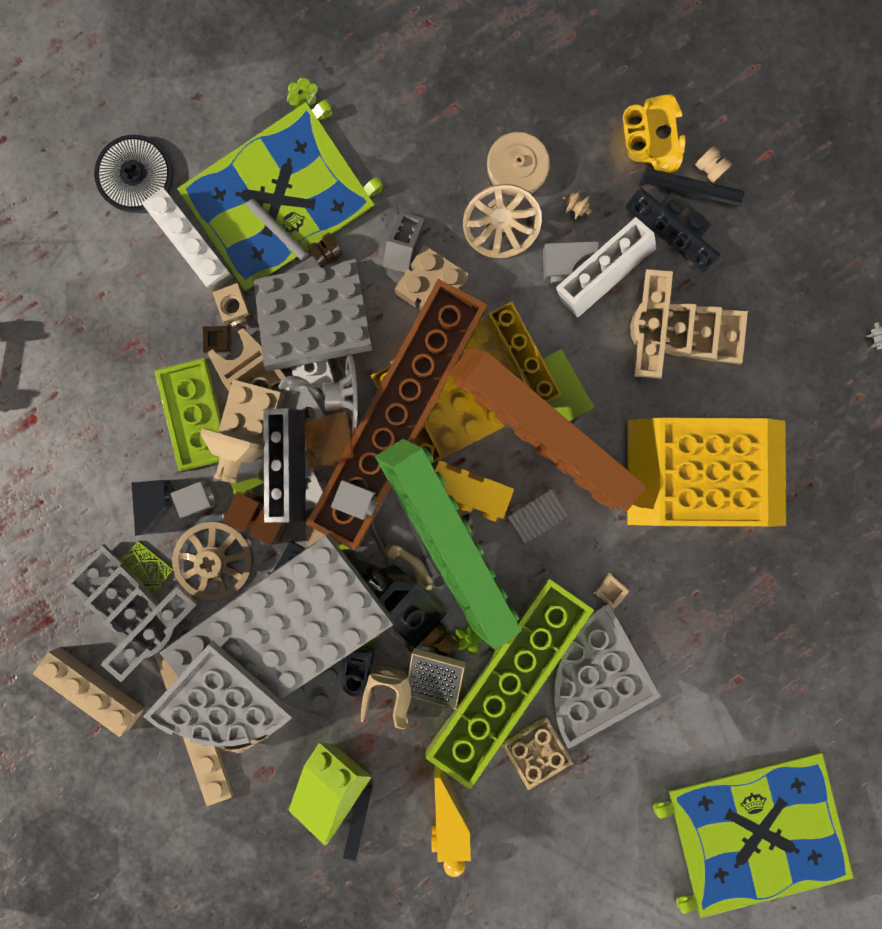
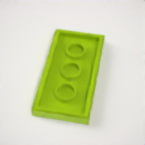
M201 358L154 370L179 472L218 463L216 456L210 452L200 434L201 429L212 431L219 429L222 420L207 359Z

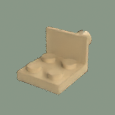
M232 380L219 431L201 429L200 433L213 455L219 456V464L214 478L236 483L241 463H251L264 455L263 409H281L285 393Z

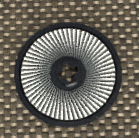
M125 135L111 141L100 152L95 164L94 178L99 193L110 205L124 212L139 213L147 211L142 203L161 188H164L169 193L173 182V166L166 151L156 141L142 135ZM136 169L139 175L131 178L129 172H134Z

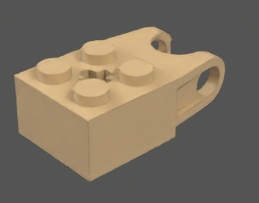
M243 328L237 331L244 346L242 354L237 359L225 360L215 353L213 349L208 352L214 367L228 391H230L232 380L278 391L280 382L283 378H286L280 369L266 372L262 347Z

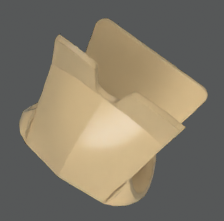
M373 666L363 695L361 722H364L368 711L372 687L375 685H386L394 689L397 694L393 711L395 728L407 729L408 720L406 713L411 700V687L406 673L389 667Z

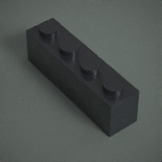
M290 408L263 409L264 522L290 523L306 521L305 410Z

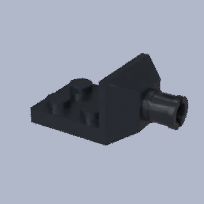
M374 565L363 567L370 576L367 577L362 571L359 574L395 620L394 624L386 630L412 653L414 648L421 643L447 613L398 566L392 565L380 571Z

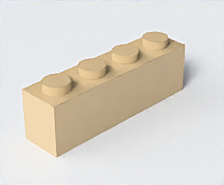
M61 647L49 651L32 673L119 737L130 730L145 709Z

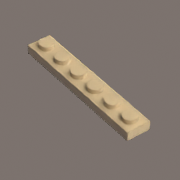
M158 653L155 655L166 690H168L178 679V676L161 654ZM183 737L206 806L232 798L234 793L218 747L191 743L189 738Z

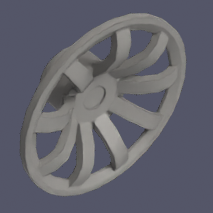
M352 355L347 356L345 377L339 383H323L324 411L340 410L347 418L350 437H353L356 432L358 414L356 371ZM352 395H353V402L349 400V397H351Z

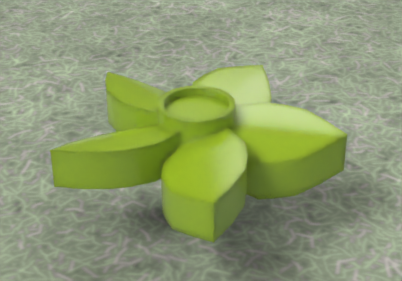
M470 625L466 626L465 631L460 629L454 630L456 636L461 640L457 644V650L466 649L470 654L476 655L478 651L477 643L483 639L477 634L473 635Z

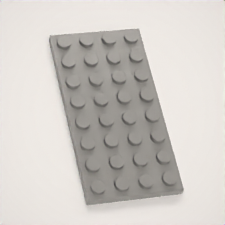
M328 533L168 645L160 654L179 677L213 640L281 700L391 627L395 620Z

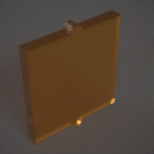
M346 411L331 416L323 415L320 419L305 423V439L310 469L326 465L334 466L336 462L354 458L348 413Z

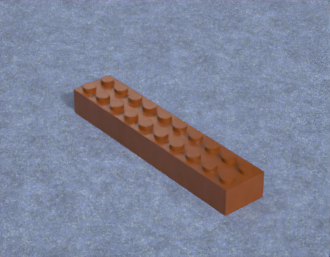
M440 279L437 280L306 525L325 535L329 533L334 540L354 551L359 548L392 487L375 456L402 439L411 443L416 442L451 377L449 375L450 371L462 357L487 310V304ZM341 480L376 493L374 499L378 500L372 516L367 514L366 519L362 520L331 507Z

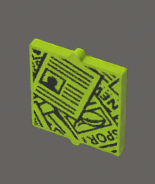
M140 541L136 542L127 555L121 557L122 561L152 594H155L158 589L163 588L164 581L173 572V568Z

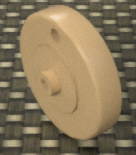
M520 131L507 133L497 139L490 148L487 158V173L493 185L512 184L526 189L531 194L543 185L550 167L549 153L543 142L530 133ZM501 191L510 196H516L517 194L513 191Z

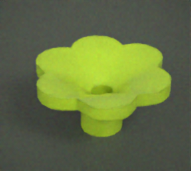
M301 77L297 82L289 84L287 101L290 105H295L298 108L305 102L309 106L316 103L317 98L315 94L318 91V87L315 83L310 82L308 78Z

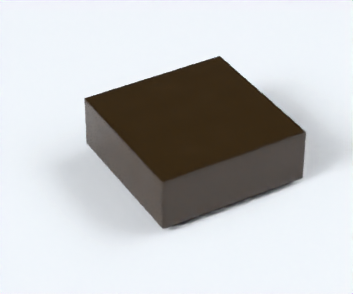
M203 326V353L208 354L212 349L215 353H231V327Z

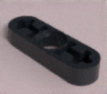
M367 783L355 802L343 859L356 862L373 788L371 783Z

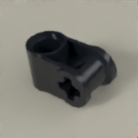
M361 646L344 657L341 685L347 695L357 697L364 692L369 675L371 674L375 646H370L369 648Z

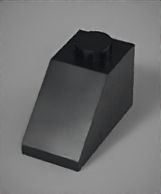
M170 480L131 482L135 536L149 534L172 507L173 499L170 493L175 492V488L171 485Z

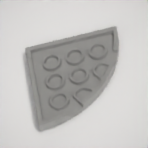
M609 603L602 605L590 615L557 665L553 690L554 710L561 736L568 749L661 697Z
M212 640L143 717L170 735L176 733L189 738L191 743L221 747L250 743L253 739L270 735L287 723L295 712Z

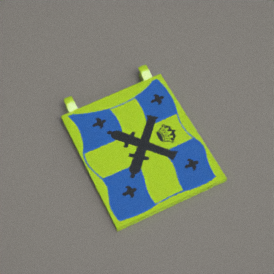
M327 100L318 103L313 110L305 102L177 188L245 292L254 287L253 279L271 276L298 258L246 206L250 199L253 198L308 251L307 246L313 242L318 243L322 240L323 235L328 232L331 235L373 208L375 205L370 197L384 189L378 177L373 178L362 187L319 122V120L325 119L333 113L331 105Z
M821 752L669 790L671 801L653 804L654 813L657 814L658 818H666L672 814L675 816L694 895H682L676 898L677 907L683 914L698 909L700 918L854 878L823 753Z

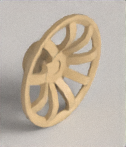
M498 184L483 189L469 202L463 216V230L468 243L477 252L492 258H508L526 250L537 238L542 224V213L535 197L526 189L512 184ZM501 191H513L517 194L509 202L502 198ZM495 192V199L488 206L481 201L486 195ZM523 197L533 206L527 210L515 209ZM475 206L486 213L483 218L477 220L470 219L471 212ZM535 215L534 228L522 224L517 218H527ZM487 224L482 234L474 239L470 232V227H480ZM514 227L528 234L529 237L520 245L511 228ZM492 231H494L493 249L489 250L481 246L480 244L486 241ZM505 232L513 249L500 251L502 233Z
M205 522L190 528L180 537L173 551L172 564L175 577L187 592L201 599L219 600L231 596L245 584L251 571L252 556L247 541L235 528L220 522ZM209 528L208 545L204 548L194 533ZM216 529L230 533V536L219 548L215 547ZM187 539L196 547L198 552L196 555L180 552ZM237 539L244 552L225 556L224 551ZM179 559L194 562V568L181 574ZM245 559L243 574L226 566L228 562ZM195 574L202 577L198 590L191 587L185 580ZM221 574H228L239 581L227 590ZM209 578L215 580L220 593H204Z

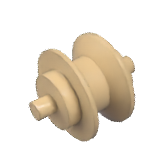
M580 190L576 194L573 192L570 196L565 194L563 197L567 201L564 205L567 207L565 213L572 210L575 212V219L579 215L582 217L584 213L590 215L592 212L588 208L591 204L588 202L590 196L583 199L580 197Z

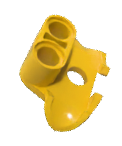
M667 94L648 98L644 103V107L632 105L623 114L629 158L635 162L652 163L655 170L670 174L680 167L684 157L686 142L685 135L680 136L678 140L675 117H681L682 111L673 95ZM633 117L642 119L637 125L629 124V120ZM662 125L669 126L671 128L670 136L665 139L659 138L656 135L657 128ZM637 142H642L646 145L640 151L633 150L632 146Z

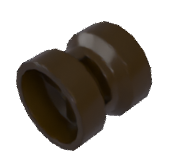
M329 232L323 235L322 240L318 243L313 242L307 246L321 268L328 265L329 260L332 258L337 259L343 255Z
M439 622L422 641L428 647L432 646L436 650V654L446 657L457 645L459 639L454 634H449L446 631V627Z

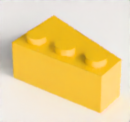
M439 460L435 472L438 471L446 482L444 489L447 495H451L458 502L457 504L460 509L470 513L472 508L483 511L481 517L496 522L497 517L504 518L514 491L513 488Z

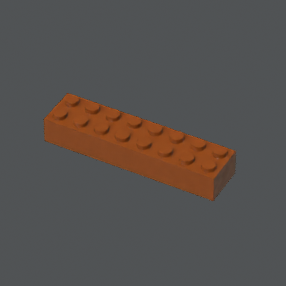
M468 348L450 371L449 375L455 379L453 384L458 389L476 397L474 401L479 406L495 413L494 418L504 426H510L516 430L514 434L518 438L535 446L534 451L545 459L549 458L553 461V466L565 475L567 473L571 476L573 483L583 490H588L591 493L590 496L601 505L605 504L613 511L619 508L627 512L646 488L641 481L488 352Z

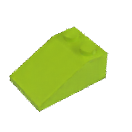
M319 743L304 765L289 812L319 841L327 845L372 776L335 744Z

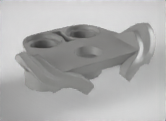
M299 376L283 378L278 387V392L285 393L281 409L304 410L307 407H311L316 413V417L312 422H305V453L310 449L316 454L325 452L335 445L339 439L335 415L331 413L328 417L325 416L315 399L321 398L322 394L307 380Z

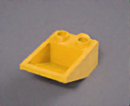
M435 765L436 826H432V852H437L438 862H444V870L449 876L458 877L465 870V861H471L469 816L446 773Z

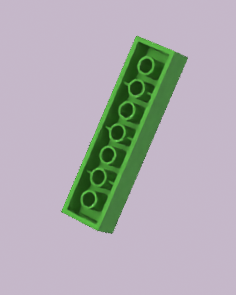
M402 439L376 455V460L473 632L493 649H497L521 632L517 624L519 620L517 613L511 606L508 607L505 601L508 597L500 585H496L493 579L496 577L495 572L488 563H484L481 557L484 555L482 548L476 541H472L469 535L472 532L470 526L465 519H460L457 513L459 506L451 495H447L444 489L446 482L438 471H434L431 465L434 461L429 451L425 447L421 448L416 443Z

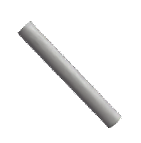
M253 198L247 202L246 206L301 261L308 256L309 253Z

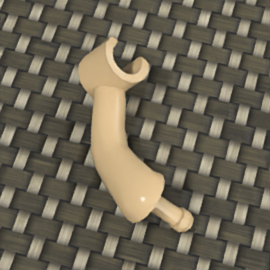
M390 542L385 548L384 553L394 561L398 557L407 561L413 567L417 584L423 590H431L432 579L423 561L396 542Z

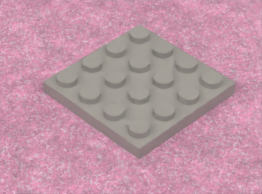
M356 259L328 264L323 268L317 266L253 279L263 362L266 372L373 350Z

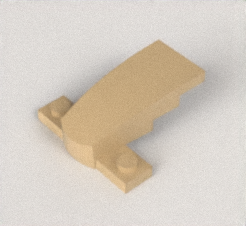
M646 269L642 303L634 313L630 324L631 338L634 345H637L634 376L661 379L664 353L692 359L741 365L743 362L748 311L723 310L722 307L696 306V304H670L673 271Z

